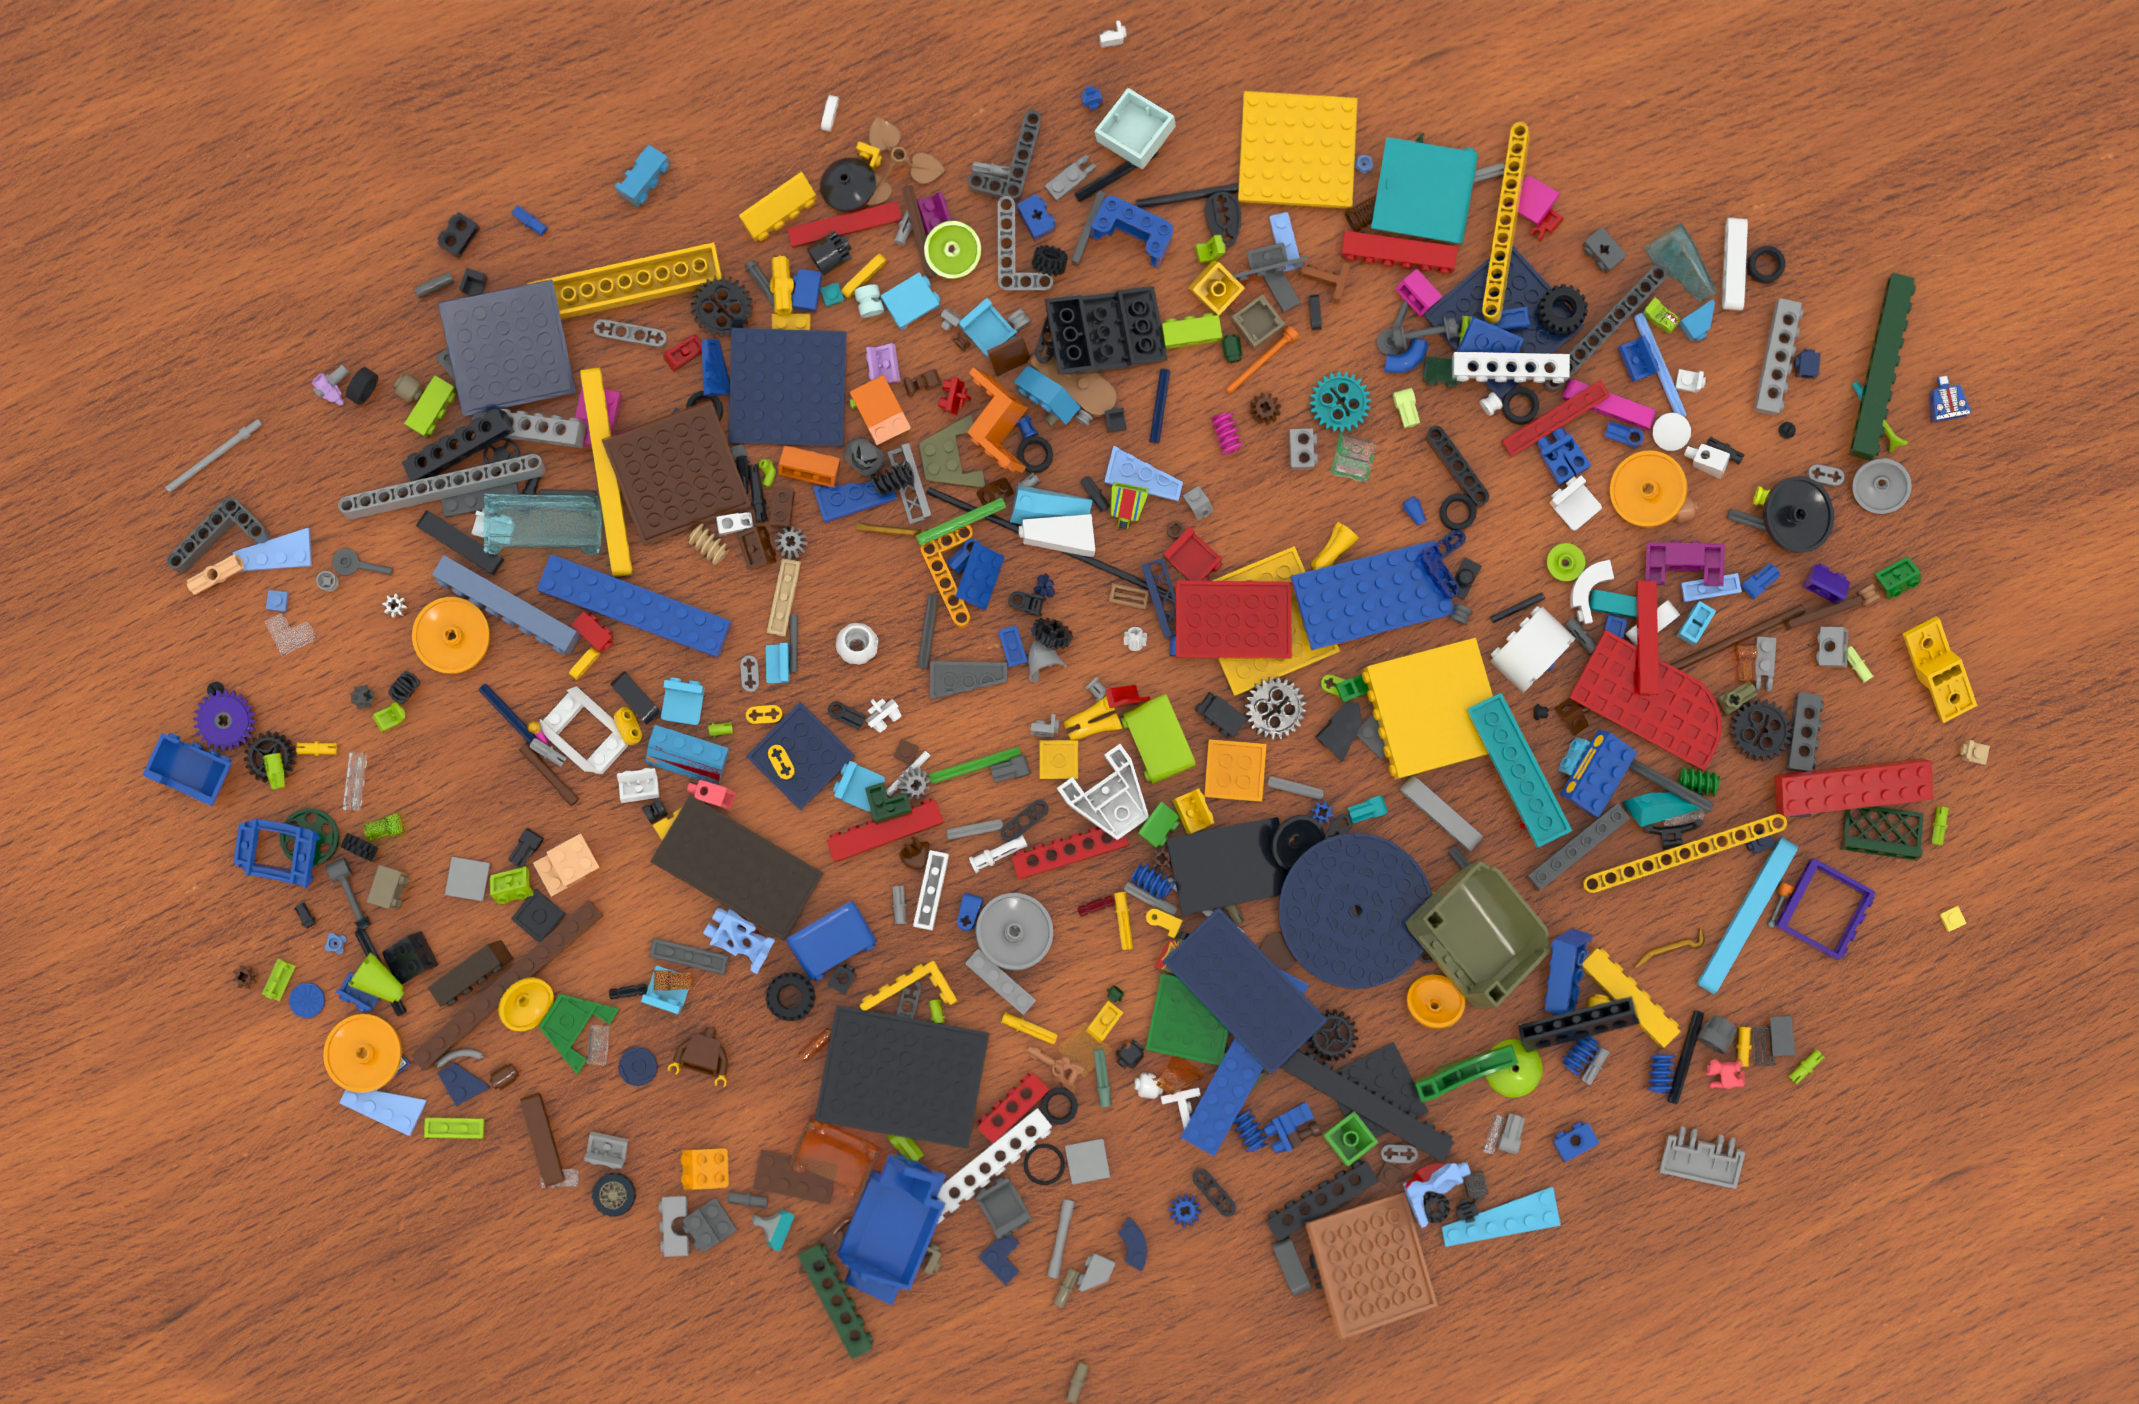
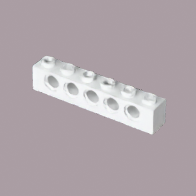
M1454 352L1452 355V378H1457V381H1468V378H1475L1478 382H1486L1488 379H1495L1496 382H1506L1507 379H1514V382H1526V379L1533 380L1535 383H1543L1545 380H1553V383H1564V380L1569 378L1570 354ZM1474 363L1477 366V371H1470L1468 364ZM1487 364H1494L1496 371L1490 372L1487 369ZM1513 364L1515 372L1507 371L1506 365ZM1526 364H1531L1534 367L1533 373L1526 371ZM1547 364L1551 365L1554 369L1553 373H1547L1544 366Z

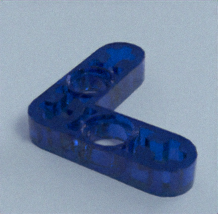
M1457 529L1449 532L1425 549L1419 556L1421 565L1445 599H1452L1460 593L1458 583L1442 561V559L1461 547L1466 541L1464 532ZM1457 536L1459 539L1451 544L1449 541ZM1439 544L1445 545L1446 553H1442L1439 550ZM1434 553L1436 556L1428 561L1426 558ZM1437 569L1443 572L1442 579L1436 576ZM1450 587L1453 589L1451 593L1448 592Z

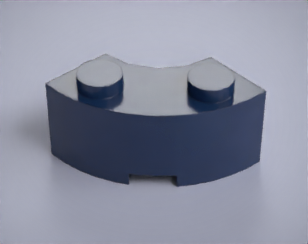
M1127 1217L1118 1232V1235L1124 1239L1127 1245V1254L1124 1261L1142 1272L1147 1259L1146 1240L1136 1222Z

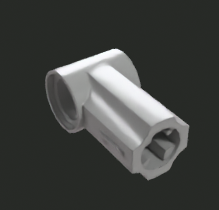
M1508 1114L1504 1132L1501 1133L1497 1150L1517 1155L1521 1144L1520 1136L1525 1122L1524 1117Z

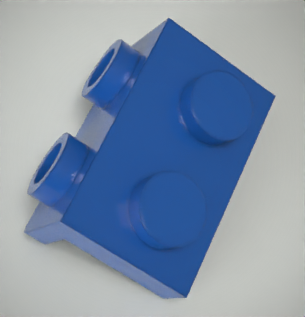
M1645 336L1618 347L1632 383L1652 376L1659 371L1658 362L1654 358L1650 343Z
M349 972L341 988L336 991L340 995L339 998L347 1003L350 1001L356 1003V1008L365 1013L367 1010L373 1011L380 998L349 986V981L354 977V973Z

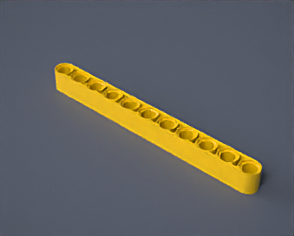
M1517 122L1511 128L1484 295L1483 315L1485 320L1491 324L1497 323L1502 316L1530 134L1527 125L1523 122ZM1520 131L1525 132L1522 136L1516 135ZM1516 149L1522 150L1518 154L1513 153ZM1513 167H1519L1517 171H1511ZM1511 184L1517 185L1514 189H1508V186ZM1508 202L1514 203L1511 207H1505V204ZM1505 220L1511 221L1508 225L1502 224ZM1502 238L1508 239L1505 243L1499 242ZM1499 256H1505L1504 260L1497 261L1496 258ZM1496 274H1502V277L1499 279L1493 278ZM1493 292H1499V295L1496 297L1490 296ZM1490 310H1496L1494 315L1487 314Z
M601 368L581 370V380L612 575L614 578L633 575L620 487L602 443V439L611 436Z
M1780 814L1771 815L1585 877L1582 883L1583 888L1587 892L1595 893L1780 832L1786 828L1787 820ZM1776 817L1782 821V826L1778 829L1772 824L1773 819ZM1756 824L1763 826V832L1760 835L1754 832ZM1737 830H1742L1745 833L1742 841L1737 840L1735 837ZM1719 836H1723L1726 839V844L1723 847L1717 845L1716 840ZM1701 842H1705L1708 846L1705 853H1701L1698 850V845ZM1682 848H1686L1689 851L1687 859H1682L1679 855ZM1664 854L1669 855L1671 858V862L1668 865H1663L1661 862V857ZM1646 860L1652 863L1650 871H1645L1642 868V864ZM1627 866L1632 867L1634 870L1633 876L1629 878L1624 875V869ZM1609 872L1613 873L1616 878L1612 884L1607 883L1605 880V876ZM1591 878L1597 882V887L1593 890L1587 887V881Z

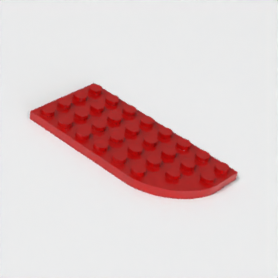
M1604 630L1569 699L1705 771L1719 745L1722 732L1720 710L1712 693L1699 680L1658 659L1659 695H1639L1637 647Z

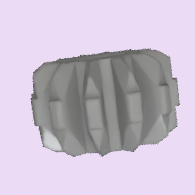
M791 526L790 532H788L785 527L783 528L784 535L781 532L777 533L781 539H775V543L780 544L776 547V550H782V557L788 552L789 559H792V553L795 554L796 558H799L798 551L805 553L801 546H808V543L803 541L807 537L805 534L800 535L802 533L800 528L795 532V527ZM793 538L795 545H791V547H789L787 541L789 539L792 541Z
M909 767L908 773L903 770L902 774L904 776L898 777L901 783L897 787L902 789L900 793H907L908 799H912L913 796L915 799H919V794L926 796L924 789H930V786L927 785L930 782V778L926 777L927 772L921 771L919 767H916L915 770Z

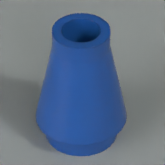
M1415 496L1402 503L1403 510L1417 526L1427 520L1420 500L1416 499Z

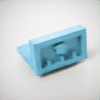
M656 966L646 995L643 994L641 1002L681 1014L693 978L661 966Z

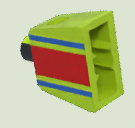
M1113 482L1111 516L1119 518L1117 527L1129 529L1130 520L1138 521L1148 496L1149 488Z

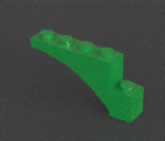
M1512 1044L1438 1066L1436 1073L1417 1078L1416 1087L1421 1101L1425 1102L1441 1097V1095L1477 1078L1517 1065L1518 1060Z

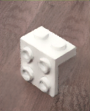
M1582 475L1577 479L1575 476L1566 483L1568 487L1563 491L1558 489L1551 495L1553 499L1549 502L1573 531L1581 527L1602 508L1601 504L1584 486L1586 480Z

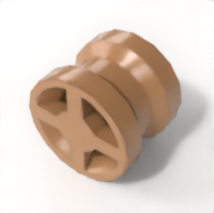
M1874 584L1856 593L1858 596H1861L1864 606L1881 597L1879 593H1876Z

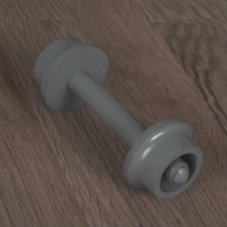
M1443 316V326L1404 333L1403 324H1400L1398 328L1392 329L1393 336L1390 340L1395 343V348H1404L1406 350V340L1446 333L1447 341H1450L1451 338L1458 337L1457 329L1460 326L1456 324L1455 317L1447 318L1446 316Z

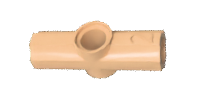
M234 554L213 566H208L201 573L188 579L187 586L194 595H197L243 570L244 562L238 554ZM215 570H216L217 573H218L216 579L214 578V571H215Z

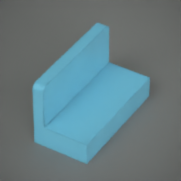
M788 643L766 645V682L768 684L790 683Z

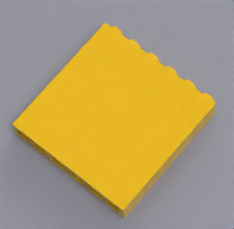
M1476 638L1370 665L1363 669V681L1365 684L1367 683L1369 688L1367 692L1370 702H1373L1374 706L1373 716L1376 721L1378 720L1380 726L1378 733L1380 738L1384 740V754L1386 758H1389V771L1395 780L1489 755L1466 711L1468 708L1493 697Z

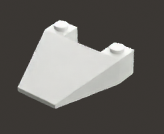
M1121 744L1104 754L1105 759L1115 772L1084 793L1073 777L1057 788V791L1070 808L1116 840H1119L1149 818L1132 760Z

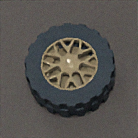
M620 1173L602 1176L596 1181L592 1189L593 1205L596 1206L598 1212L605 1216L617 1217L623 1215L635 1203L636 1188L627 1176Z

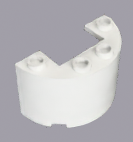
M1539 606L1530 613L1532 616L1530 619L1527 617L1519 625L1522 628L1517 633L1513 631L1506 638L1509 642L1502 649L1497 647L1491 654L1493 658L1489 661L1522 693L1576 639L1546 609Z

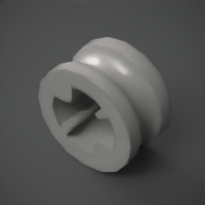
M1079 409V414L1075 415L1074 418L1081 424L1089 426V421H1092L1093 417Z

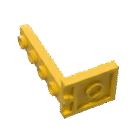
M931 961L924 967L920 964L913 968V973L909 976H906V974L901 975L895 979L897 983L889 986L887 984L878 989L880 993L874 997L872 994L862 999L863 1003L860 1004V1007L863 1010H869L930 972L932 973L930 976L932 983L935 987L939 986L942 990L939 994L944 1003L947 1004L949 1002L950 1005H953L958 1000L935 961Z

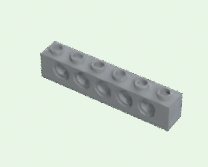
M1779 298L1775 303L1753 412L1776 416L1784 408L1782 397L1783 393L1786 394L1788 382H1786L1787 375H1790L1792 364L1789 363L1796 350V346L1793 345L1794 339L1798 338L1800 328L1797 327L1798 320H1801L1803 316L1802 303ZM1783 317L1789 318L1791 325H1786L1783 322ZM1779 336H1785L1787 343L1780 342ZM1775 354H1781L1783 362L1777 361ZM1771 373H1778L1779 380L1773 379ZM1768 390L1774 391L1776 398H1770Z
M500 408V410L507 413L510 422L513 421L512 427L515 431L505 438L583 448L587 426L580 423V419L569 418V420H563V417L552 415L551 418H546V415L534 413V416H531L524 411L510 413V410ZM488 411L473 414L472 420L486 416ZM531 423L530 428L526 430L527 425ZM491 424L488 426V432L491 430ZM548 425V430L544 432L545 426ZM566 427L565 433L561 435L562 429Z

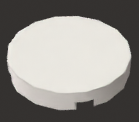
M1667 413L1656 420L1653 426V437L1660 448L1667 451H1675L1683 448L1688 443L1691 437V427L1684 416L1678 413Z

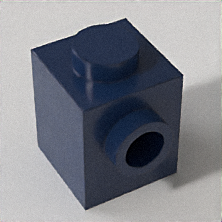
M1804 349L1795 356L1794 368H1796V377L1817 378L1819 376L1821 353H1815V350Z

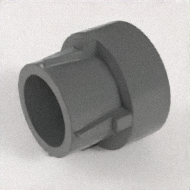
M1714 1015L1707 1024L1705 1023L1696 1038L1710 1049L1725 1055L1734 1040L1733 1037L1737 1029L1729 1021Z

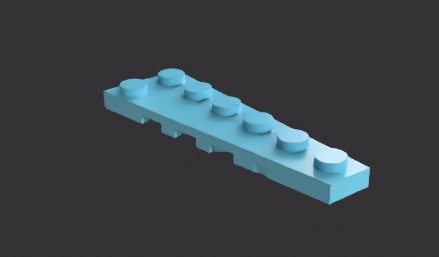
M1549 1187L1490 1210L1478 1213L1479 1215L1474 1216L1475 1221L1466 1224L1465 1220H1458L1442 1226L1441 1229L1446 1247L1561 1225L1554 1189Z

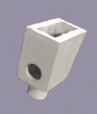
M1701 444L1699 449L1688 445L1684 454L1685 457L1694 460V468L1718 479L1722 478L1730 458L1729 453L1705 444Z

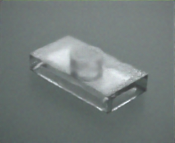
M590 1025L587 1064L607 1065L610 1026Z

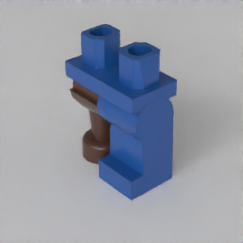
M1303 1102L1271 1119V1122L1263 1127L1267 1137L1277 1133L1280 1139L1271 1144L1275 1154L1284 1151L1289 1152L1299 1147L1302 1141L1311 1135L1314 1137L1322 1135L1315 1121L1309 1123V1128L1299 1131L1297 1128L1298 1125L1314 1118L1307 1102Z

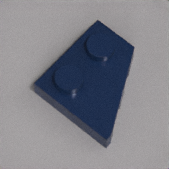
M453 1063L437 1072L456 1106L490 1088L487 1083H484L457 1063Z

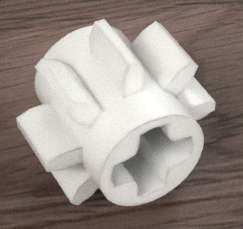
M396 593L393 598L387 596V602L382 603L387 608L384 612L386 614L392 612L391 616L393 618L396 617V614L403 616L402 611L408 609L403 604L406 599L401 598L398 600L399 595ZM395 603L399 604V606L395 607V609L391 607V605H394Z
M1132 627L1128 632H1124V645H1128L1130 650L1139 651L1143 646H1146L1147 633H1143L1141 628Z

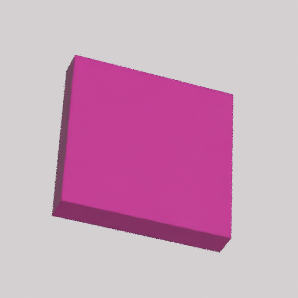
M1528 175L1522 184L1518 214L1539 225L1560 194ZM1508 202L1506 206L1511 207L1514 203Z

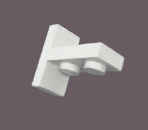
M1199 1088L1160 1096L1162 1104L1178 1102L1183 1128L1185 1129L1190 1120L1189 1114L1192 1113L1191 1104L1186 1102V1099L1200 1096Z

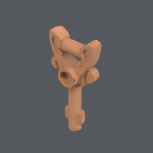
M1030 1045L1027 1049V1053L1031 1054L1030 1057L1036 1061L1039 1059L1051 1066L1052 1074L1055 1075L1054 1081L1057 1083L1062 1082L1069 1091L1075 1092L1077 1089L1075 1080L1078 1074L1086 1069V1065L1072 1062L1071 1057L1068 1055L1055 1061L1042 1053V1049ZM1072 1069L1069 1077H1067L1066 1070Z

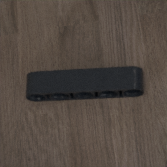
M1440 426L1431 427L1426 434L1427 443L1462 492L1473 500L1477 508L1483 507L1489 500L1487 489L1446 432ZM1438 432L1440 439H1432L1430 433ZM1448 447L1451 450V455H1444L1442 448ZM1453 463H1460L1462 470H1454ZM1470 478L1473 481V486H1466L1464 479ZM1475 494H1482L1484 501L1478 502L1475 499Z
M427 510L416 524V527L492 575L496 574L505 560Z

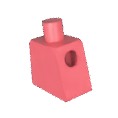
M700 780L699 783L690 782L687 788V792L694 794V798L729 811L736 792L703 780Z

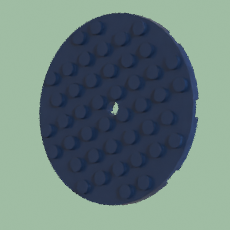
M1370 834L1337 835L1323 840L1308 849L1290 869L1283 883L1279 898L1280 929L1293 957L1306 971L1316 978L1342 988L1364 989L1376 987L1402 975L1424 951V948L1408 930L1406 921L1432 896L1431 888L1418 863L1393 842ZM1354 905H1358L1362 910L1358 917L1353 916L1351 913V908Z

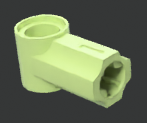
M1408 388L1394 392L1393 400L1396 408L1399 409L1403 427L1410 428L1420 424L1413 389Z

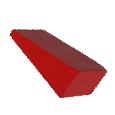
M694 334L664 353L663 358L673 372L702 353L701 341Z

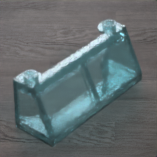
M484 494V552L498 554L503 550V547L581 548V551L589 556L601 554L602 507L600 496Z

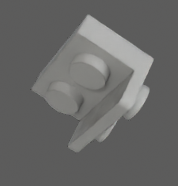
M1052 714L1051 725H1047L1046 721L1039 720L1031 723V736L1054 738V733L1058 734L1059 719H1056V714Z

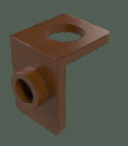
M1004 477L986 484L976 494L982 505H986L999 498L1003 499L1014 494V491L1007 478ZM984 492L989 494V502L984 499Z
M1568 698L1555 707V711L1565 719L1573 736L1589 726L1581 708L1573 700ZM1565 706H1572L1570 710L1562 711Z

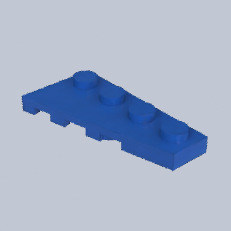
M872 482L864 484L848 483L849 485L839 486L836 484L834 487L813 486L825 523L898 500L895 490L892 493L887 492L885 496H881L876 491Z

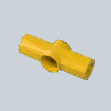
M786 256L773 257L771 260L772 278L770 281V291L774 294V310L778 315L790 314L792 312L791 293L793 291V279L790 278L789 259Z

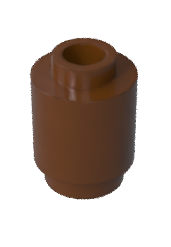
M510 1063L508 1065L505 1064L490 1074L492 1078L489 1081L495 1090L497 1088L503 1090L515 1082L516 1078L520 1075Z

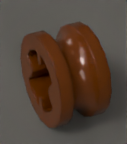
M958 333V337L952 340L965 352L966 347H970L971 343L961 333Z
M1172 521L1167 527V534L1172 539H1178L1184 532V526L1179 521ZM1174 525H1178V528H1181L1177 535H1174L1173 531L1170 532V528L1172 529Z

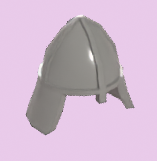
M1035 640L1033 642L1028 661L1029 680L1036 683L1039 681V669L1043 667H1052L1054 664L1067 667L1053 646L1048 648L1045 644L1042 645L1041 641Z

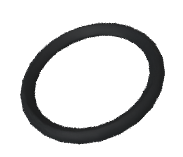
M1036 1145L1025 1156V1173L1036 1184H1053L1060 1179L1064 1172V1157L1052 1145ZM1040 1148H1048L1055 1151L1061 1161L1058 1175L1049 1181L1035 1179L1028 1169L1030 1155Z

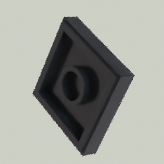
M535 889L533 896H530L511 919L540 943L551 933L566 913Z

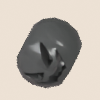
M857 437L847 444L844 451V461L862 475L869 477L882 469L885 463V455L882 449L872 441L864 437Z

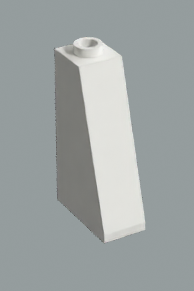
M1091 514L1024 519L1022 526H1019V537L1023 538V544L1094 557L1095 542Z

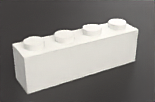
M929 851L913 927L930 931L934 929L949 854Z

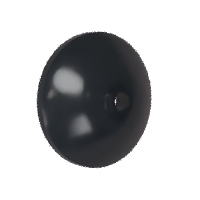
M852 157L842 158L833 162L824 171L820 181V191L823 199L830 207L839 211H853L861 208L871 199L876 188V177L872 168L865 161Z
M1296 815L1286 819L1276 829L1272 839L1271 848L1275 861L1282 868L1290 871L1302 854L1317 843L1325 840L1322 826L1318 821L1306 815Z

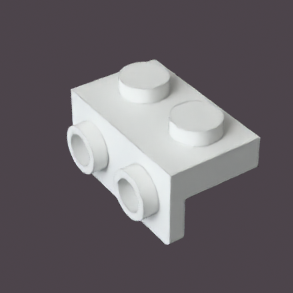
M655 768L624 771L617 774L621 803L660 798L658 776Z

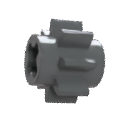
M368 685L354 687L355 691L350 693L351 703L357 705V709L371 707L370 703L375 701L374 691L368 689Z

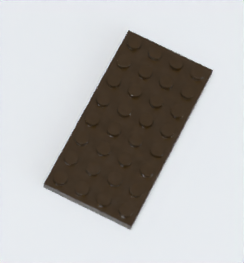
M689 795L650 861L783 940L787 937L824 874Z

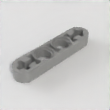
M605 319L597 320L594 324V332L601 338L654 348H662L667 344L666 334L659 329ZM602 324H605L606 328L612 329L613 335H610L611 332L608 330H604L601 333L598 327H602ZM620 327L626 329V335L623 337L616 335V330ZM637 331L645 332L643 340L635 339ZM649 332H651V337H658V334H660L663 341H659V344H657L655 339H650V342H647Z

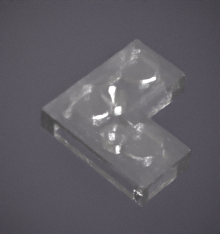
M283 613L264 621L282 656L317 639L309 621L292 629Z

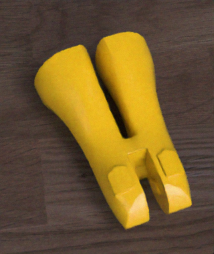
M1337 522L1333 527L1331 538L1325 548L1312 561L1311 568L1316 570L1332 566L1337 557L1352 546L1359 537L1344 524L1342 525Z
M1104 696L1087 710L1063 722L1065 729L1074 727L1076 724H1079L1081 729H1076L1068 734L1070 740L1081 739L1099 732L1123 729L1116 713L1093 723H1088L1094 718L1115 711L1114 708L1109 709L1107 696Z

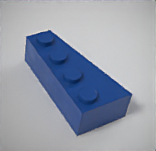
M1571 928L1553 940L1551 946L1553 953L1549 962L1550 975L1547 979L1548 991L1544 999L1546 1003L1545 1011L1557 1015L1575 1011L1580 987L1577 984L1581 981L1584 970L1581 967L1584 959L1588 957L1589 951L1586 950L1587 941L1591 942L1592 934Z

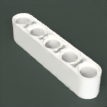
M1727 218L1722 294L1723 309L1743 310L1747 219Z

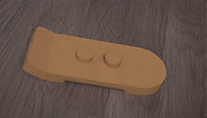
M1050 337L1046 341L1052 342V338ZM1045 345L1044 350L1039 352L1042 355V359L1048 357L1046 354L1047 348H1052V346ZM1035 353L1028 360V364L1032 368L1062 386L1081 407L1080 409L1092 417L1105 416L1106 410L1114 408L1116 392L1112 385L1099 374H1058L1054 353L1051 360L1046 364L1039 363Z

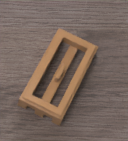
M1112 583L1108 603L1146 610L1150 592ZM1115 589L1144 594L1145 598L1115 592ZM1116 596L1141 601L1144 603L1143 605L1137 603L1113 599V597Z

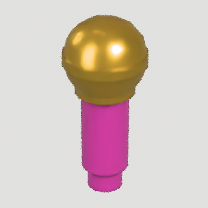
M535 720L529 722L527 726L528 731L533 733L538 740L549 745L548 739L541 731L540 723Z

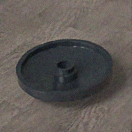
M1795 476L1779 481L1771 488L1764 502L1763 521L1766 531L1777 546L1788 552L1805 553L1819 548L1829 537L1834 523V509L1828 493L1818 482L1808 477Z

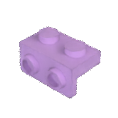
M895 344L866 347V360L869 364L870 381L884 375L888 384L900 382Z

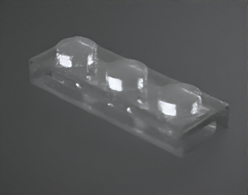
M365 753L349 754L343 810L360 811L363 786L365 784V768L367 766V754Z

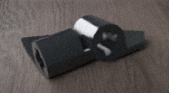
M1346 702L1315 736L1341 762L1344 760L1362 724L1359 703Z

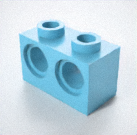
M1701 601L1697 602L1676 636L1691 646L1697 644L1716 610Z

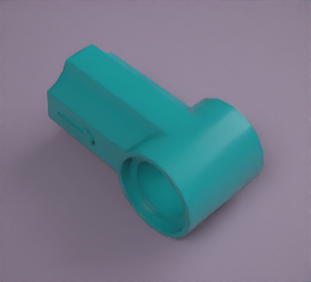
M1383 795L1347 808L1352 824L1389 813Z

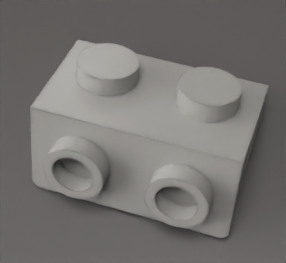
M591 1131L584 1161L594 1165L601 1164L613 1169H621L626 1160L629 1139Z

